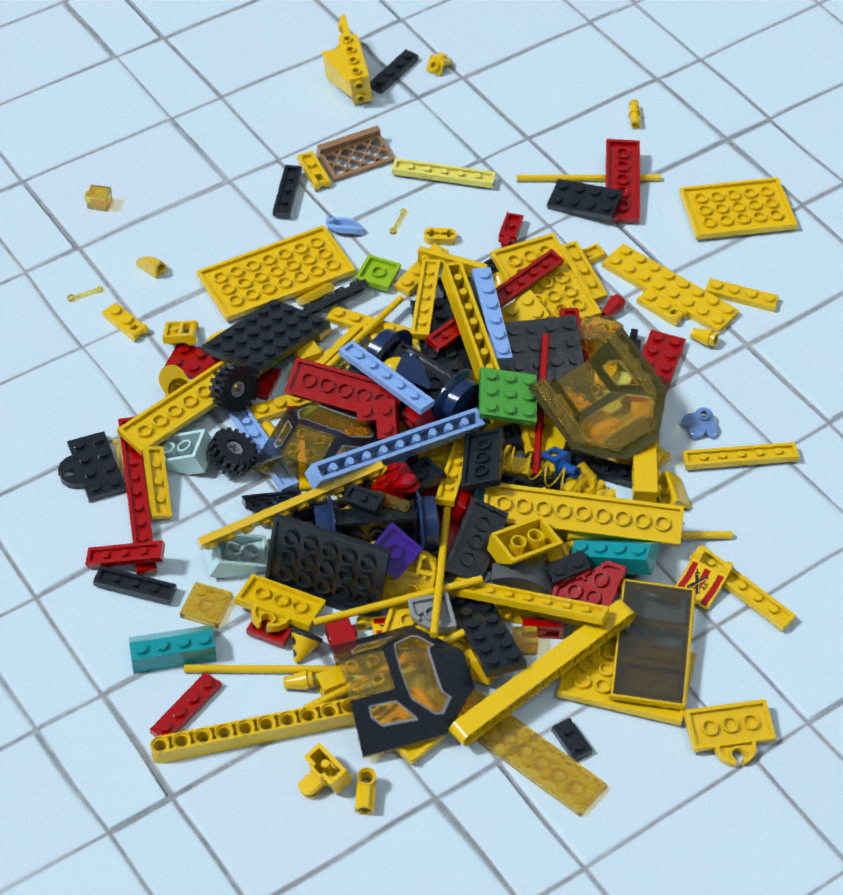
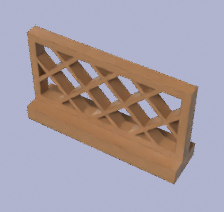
M378 125L317 145L316 156L319 161L323 162L334 182L392 163L395 160L380 134L381 130ZM379 141L381 144L380 148L371 145V143ZM356 148H366L365 153L356 150ZM371 149L377 151V155L373 156L367 154L368 150ZM349 152L351 155L346 157L342 156L341 153ZM379 154H386L389 158H380ZM353 155L362 156L361 161L352 159ZM334 157V158H336V160H335V162L333 163V162L327 161L326 158ZM368 158L374 160V162L367 164L364 163V159ZM338 160L346 161V166L337 164ZM350 163L359 165L356 169L348 167ZM334 169L343 170V173L336 175Z

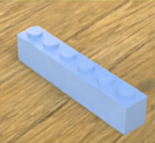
M472 268L469 281L495 357L500 370H509L513 357L491 268Z

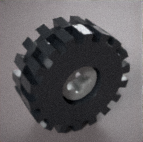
M233 362L231 364L225 363V367L220 366L218 367L219 372L215 371L213 373L215 378L210 379L212 386H209V390L212 391L209 394L210 398H213L214 404L227 411L239 413L240 410L245 411L247 410L246 406L251 407V401H255L257 398L254 395L259 391L256 388L259 385V381L255 380L258 377L253 373L252 369Z
M228 427L226 430L222 428L215 433L206 449L208 454L206 456L207 459H211L209 462L211 466H216L215 470H222L221 474L229 473V477L234 475L236 477L244 476L249 472L258 457V449L255 448L257 446L256 443H252V438L250 436L247 438L245 432L239 433V429L235 428L232 431L231 427Z

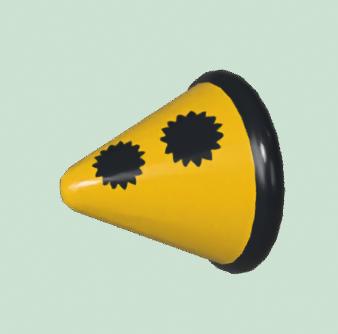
M297 628L290 629L295 663H300L320 643H323L321 637Z

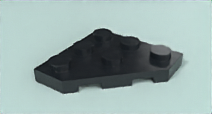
M298 489L242 495L241 498L246 510L260 512L302 493ZM309 504L307 509L302 511L297 509L291 512V515L288 517L306 519L307 516H313L312 507Z

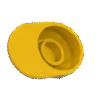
M176 365L163 367L158 376V381L165 397L189 382L184 371Z

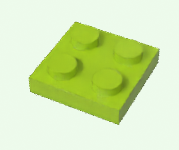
M368 254L355 276V280L361 281L366 279L369 284L368 287L389 292L401 270V264Z

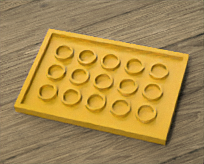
M779 177L679 188V194L696 240L797 229L798 223Z
M554 232L490 251L492 261L503 280L506 281L553 249L564 259L563 265L520 294L515 300L531 290L548 311L551 318L560 317V308H578L581 323L601 316V310Z
M574 626L573 633L581 627ZM617 635L613 636L561 676L557 692L558 698L681 726L684 710L610 699ZM633 639L632 650L624 649L623 655L681 664L682 650ZM691 652L688 690L696 657L694 652ZM622 665L619 691L678 700L680 673Z

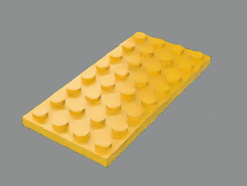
M324 225L196 271L198 279L226 322L251 314L273 299L283 302L307 293L325 283H334L356 274V268Z

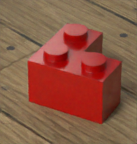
M395 399L356 402L357 422L361 425L377 423L378 440L400 434L398 402Z

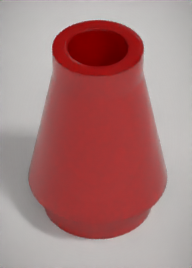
M619 294L610 296L604 309L601 311V316L605 320H609L613 315L624 309L626 304L624 298Z

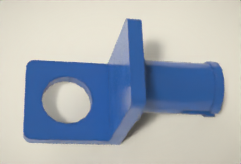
M554 446L541 454L542 458L554 462L556 475H559L564 467L566 468L564 480L568 477L578 479L582 474L580 467L571 464L570 453ZM555 452H556V453H559V454L556 455V456H550V455H549V454L555 453Z

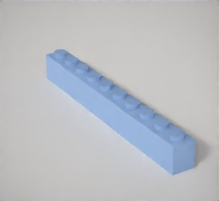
M476 407L312 463L306 470L305 475L311 488L314 489L380 460L383 466L460 440L465 438L466 434L478 432L485 423L482 418H478L479 411Z

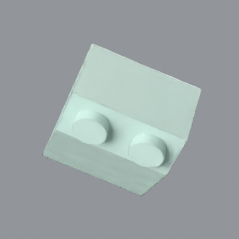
M201 429L174 434L157 445L164 448L166 471L187 475L206 472L211 460L207 459L206 456L208 454L206 453L207 446L212 439L208 431Z
M241 533L236 535V538L230 542L225 543L222 541L217 543V546L211 550L204 549L209 577L232 578L266 571L269 553L266 535H244Z

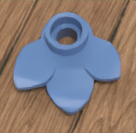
M706 407L699 408L695 413H689L682 419L681 425L689 427V434L692 440H696L704 434L711 439H715L717 436L718 425L713 420L712 411ZM701 414H706L707 417L703 418Z

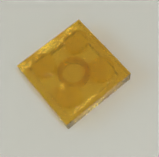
M195 582L180 611V618L203 625H211V627L218 629L232 602L233 592Z

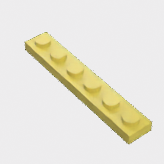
M395 158L392 167L393 175L493 188L495 172L407 159Z

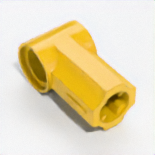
M585 462L576 466L581 468L580 471H582L583 475L580 492L591 485L592 481L597 478V475ZM570 477L563 485V491H569L577 479ZM580 480L570 492L578 493Z
M364 767L357 773L355 812L361 815L374 813L377 776L372 768ZM369 779L371 782L365 783L362 780Z

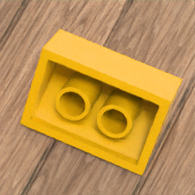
M542 515L491 533L487 550L497 563L514 564L563 545V542Z

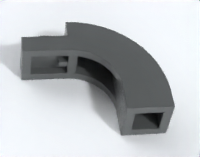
M494 563L492 570L485 572L483 576V582L552 595L553 582L550 575L545 570L529 563Z

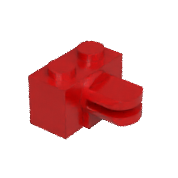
M393 462L376 479L370 489L385 495L386 501L383 506L396 505L409 493L415 492L420 487V482L416 475L412 473L407 463Z

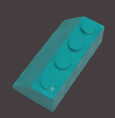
M578 539L574 541L570 554L583 549L591 570L601 566V563L611 561L626 566L628 569L626 574L652 575L661 542Z
M211 625L129 637L134 674L181 667L185 664L217 661Z

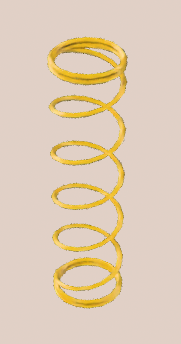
M510 444L505 447L503 451L502 468H504L507 465L512 454L511 470L513 473L519 472L528 462V478L530 480L536 479L546 467L544 475L546 487L552 486L562 475L561 489L563 491V481L566 470L565 467L562 469L561 473L556 478V480L551 485H547L546 474L549 464L548 460L546 461L541 471L534 478H530L529 468L532 453L529 455L523 466L515 472L513 471L512 467L515 447H513L512 449V445ZM582 474L579 476L575 484L571 487V489L568 492H570L580 480L578 488V493H580L581 482L583 477ZM598 480L592 481L587 494L595 495Z

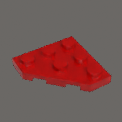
M606 561L601 563V566L579 573L568 581L555 584L552 596L610 606L617 597L628 569L626 566Z

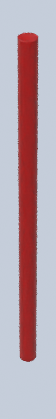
M547 333L542 335L539 386L547 383L550 335ZM538 401L532 476H536L540 472L544 410Z

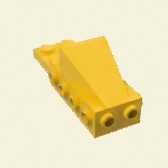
M339 15L340 22L337 23L339 32L342 33L338 37L339 44L336 45L337 49L322 52L326 79L352 98L353 104L373 101L369 73L358 34L351 35L346 15Z

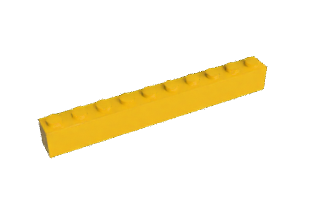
M462 261L444 263L441 279L475 378L479 384V370L481 367L499 370L500 368ZM490 420L491 424L497 427L511 425L509 422Z

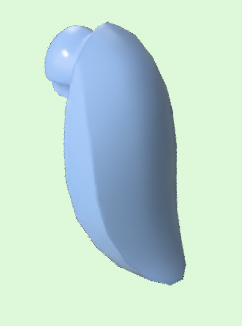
M332 215L326 217L325 224L335 232L364 234V227L353 219L346 217L335 218Z

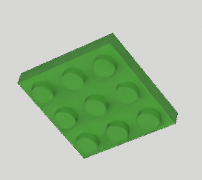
M481 367L479 370L478 418L535 426L537 423V400L528 388L537 386V375Z

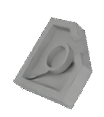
M448 592L442 593L438 634L457 630ZM434 594L407 599L411 620L430 630Z

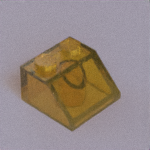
M584 316L578 328L581 347L590 354L595 355L623 329L624 325L610 316Z

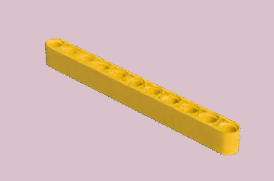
M621 599L617 600L609 606V615L603 625L587 622L451 724L449 731L463 746H468L627 627L635 619L636 613Z
M373 694L157 736L150 743L152 759L158 764H164L356 725L353 712H348L352 711L350 700ZM380 705L370 708L372 716L380 711Z

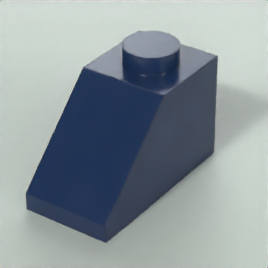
M408 352V354L403 353L395 372L410 383L430 391L431 385L423 364L418 359L419 356Z

